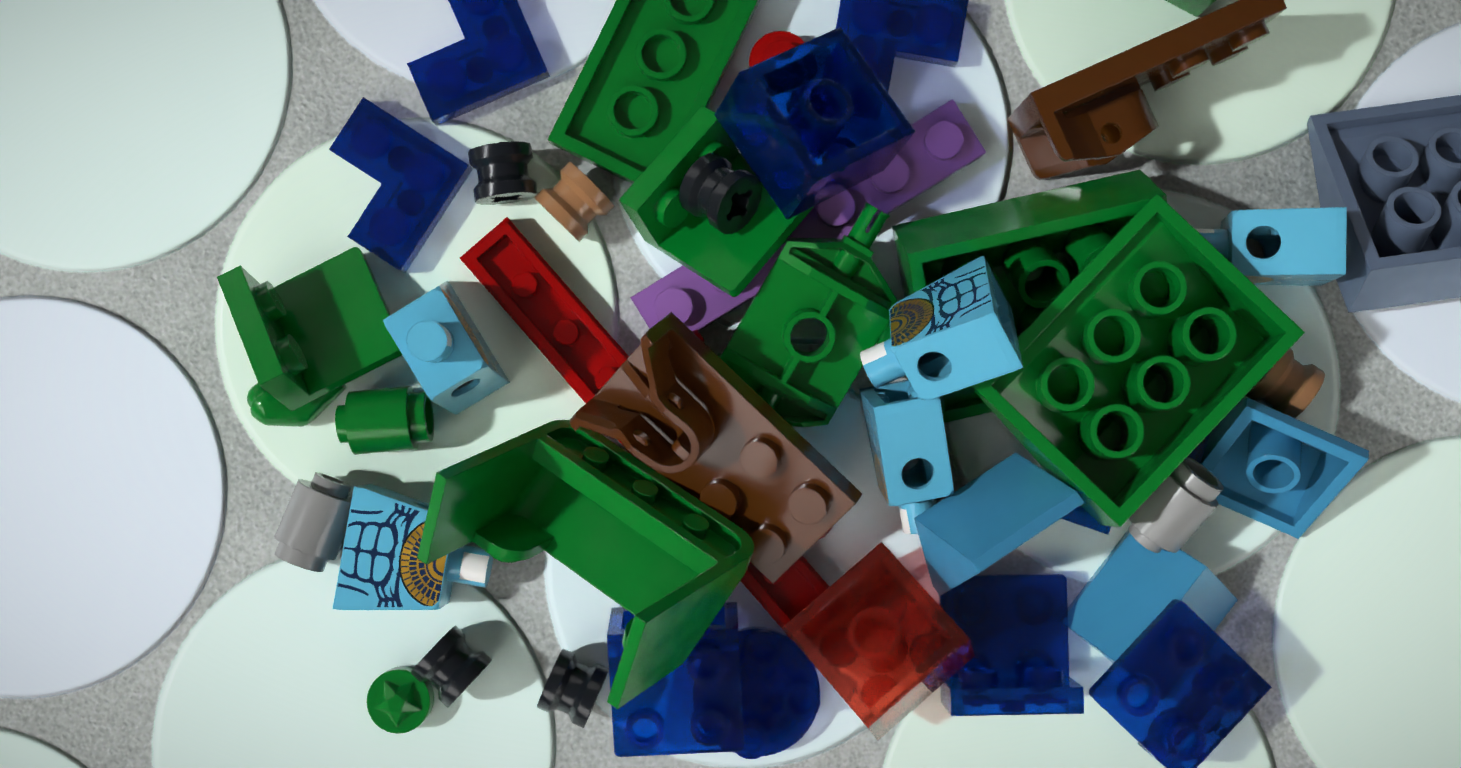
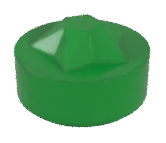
M399 666L387 670L374 680L368 690L366 701L368 713L373 722L387 732L400 734L412 731L424 722L432 711L434 705L433 687L429 681L419 682L411 674V671L414 669L412 667Z

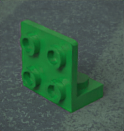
M703 105L619 199V202L644 241L732 297L738 296L815 206V202L809 192L739 153L722 117ZM708 153L719 154L732 164L733 171L746 170L755 175L761 182V201L756 213L748 224L733 234H723L709 224L707 216L695 217L682 208L679 200L680 186L685 174L694 162Z
M353 247L275 287L269 281L260 284L241 265L217 277L259 386L291 411L402 356L383 322V319L391 314L365 254L358 247Z

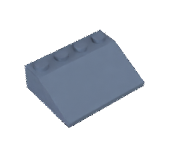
M1461 95L1311 115L1307 122L1320 208L1347 207L1346 275L1337 278L1336 281L1348 313L1461 297Z

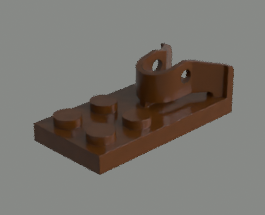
M1238 0L1031 92L1007 120L1033 176L1037 180H1046L1067 173L1106 165L1159 127L1141 86L1151 82L1156 92L1191 75V70L1208 61L1211 62L1212 66H1215L1249 49L1248 45L1270 34L1267 23L1287 9L1284 0Z
M672 312L642 336L641 344L598 393L570 419V425L575 431L583 427L620 440L629 452L646 465L746 531L754 543V552L750 562L772 583L834 526L862 496V493Z

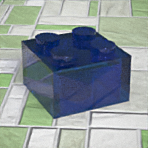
M841 27L740 71L714 114L787 220L884 171L916 132Z

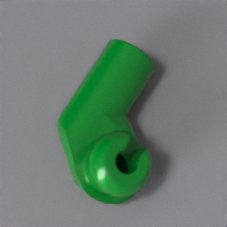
M256 383L248 391L247 403L251 407V415L264 425L303 427L317 418L347 387L344 384L291 411Z

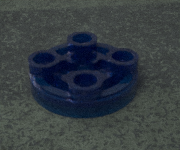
M760 626L744 627L723 635L707 649L695 673L693 702L701 725L714 741L725 749L737 753L740 757L757 759L762 756L779 753L794 745L804 736L812 725L820 707V685L810 656L795 639L791 640L787 634L773 628Z

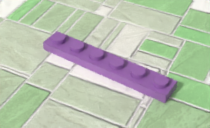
M952 99L807 188L805 191L812 195L815 206L789 237L835 238L842 240L844 235L848 236L866 202L886 214H890L978 160L986 151ZM782 244L745 289L736 297L728 295L682 265L630 298L649 329L672 312L691 331L696 329L700 331L755 297L784 245Z

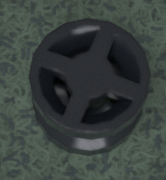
M517 141L499 142L478 146L468 151L469 164L477 170L478 184L473 189L476 204L496 205L532 199L538 194L537 183L529 177L528 163L533 158L530 143Z
M708 153L694 162L685 174L680 186L679 200L682 208L695 217L707 216L709 224L723 234H733L748 224L756 213L761 201L762 186L760 180L755 175L746 170L733 171L732 164L719 154Z
M455 625L411 671V674L419 682L429 681L438 689V699L449 708L490 664L492 659L484 651L474 652L465 643V633Z
M563 648L544 686L537 708L548 713L556 709L569 714L573 724L584 728L610 668L599 663L589 667L578 662L574 652Z

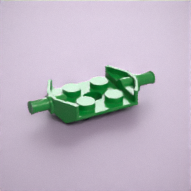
M867 202L864 204L865 206L848 236L844 235L842 240L835 238L788 237L783 243L784 247L722 354L719 353L717 355L780 416L794 427L804 428L829 424L863 366L860 352L875 346L890 320L889 309L898 302L871 259L874 252L870 249L890 215ZM806 318L820 320L825 324L827 330L826 339L822 346L811 352L800 351L791 344L790 335L793 327L797 322Z

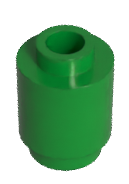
M412 386L349 391L346 396L345 405H338L335 412L338 439L340 443H349L354 455L417 449L420 442H431L434 437L432 401L425 391L414 392Z

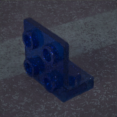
M1060 573L975 575L941 596L938 594L941 703L951 716L1084 714L1083 686L1069 677L1067 578Z
M1174 599L1089 689V695L1138 741L1137 744L1163 768H1197L1272 687L1186 603L1179 599Z
M725 602L681 666L618 710L611 705L614 753L616 756L633 757L739 752L744 748L737 602ZM623 607L611 608L607 630L610 690L624 650L622 637L627 623L634 618V615Z

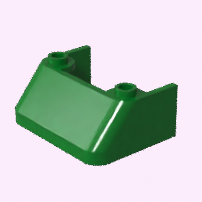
M554 420L436 473L417 558L427 565L471 542L481 547L494 559L506 563L527 560L546 551L633 614L634 618L627 623L622 637L624 650L607 702L618 710L685 662L745 575L754 552V543L749 534L602 434L583 427L575 431L570 425V420Z

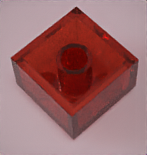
M882 542L782 627L795 645L877 741L975 656L971 640Z

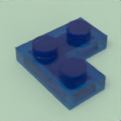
M448 0L465 39L407 63L429 116L436 126L551 77L518 0Z
M840 0L821 107L883 118L895 57L955 67L959 59L969 0Z
M364 97L329 148L331 152L381 183V186L347 237L393 267L406 273L473 168Z

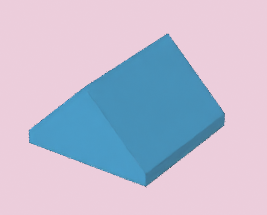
M1246 397L1198 445L1193 459L1214 474L1223 485L1224 489L1216 497L1219 505L1299 539L1369 460V450Z
M1015 452L914 518L933 587L941 596L979 574L1085 502L1077 491Z
M1128 530L1066 609L1059 621L1161 700L1238 599L1207 566L1181 549L1177 553L1164 549L1160 553H1154L1137 542Z

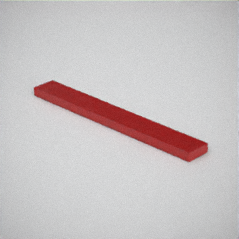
M508 217L460 257L461 261L585 403L589 402L629 357ZM803 555L774 583L751 562L741 579L743 585L791 640L840 599Z

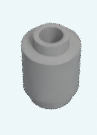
M1187 457L1129 518L1132 524L1128 530L1137 542L1154 553H1160L1162 549L1177 553L1218 507L1216 497L1224 489L1223 485L1207 468L1194 459Z
M315 472L312 481L298 479L275 534V539L279 541L275 555L294 566L314 572H324L328 560L336 559L345 538L352 499L348 494L352 486L340 479Z

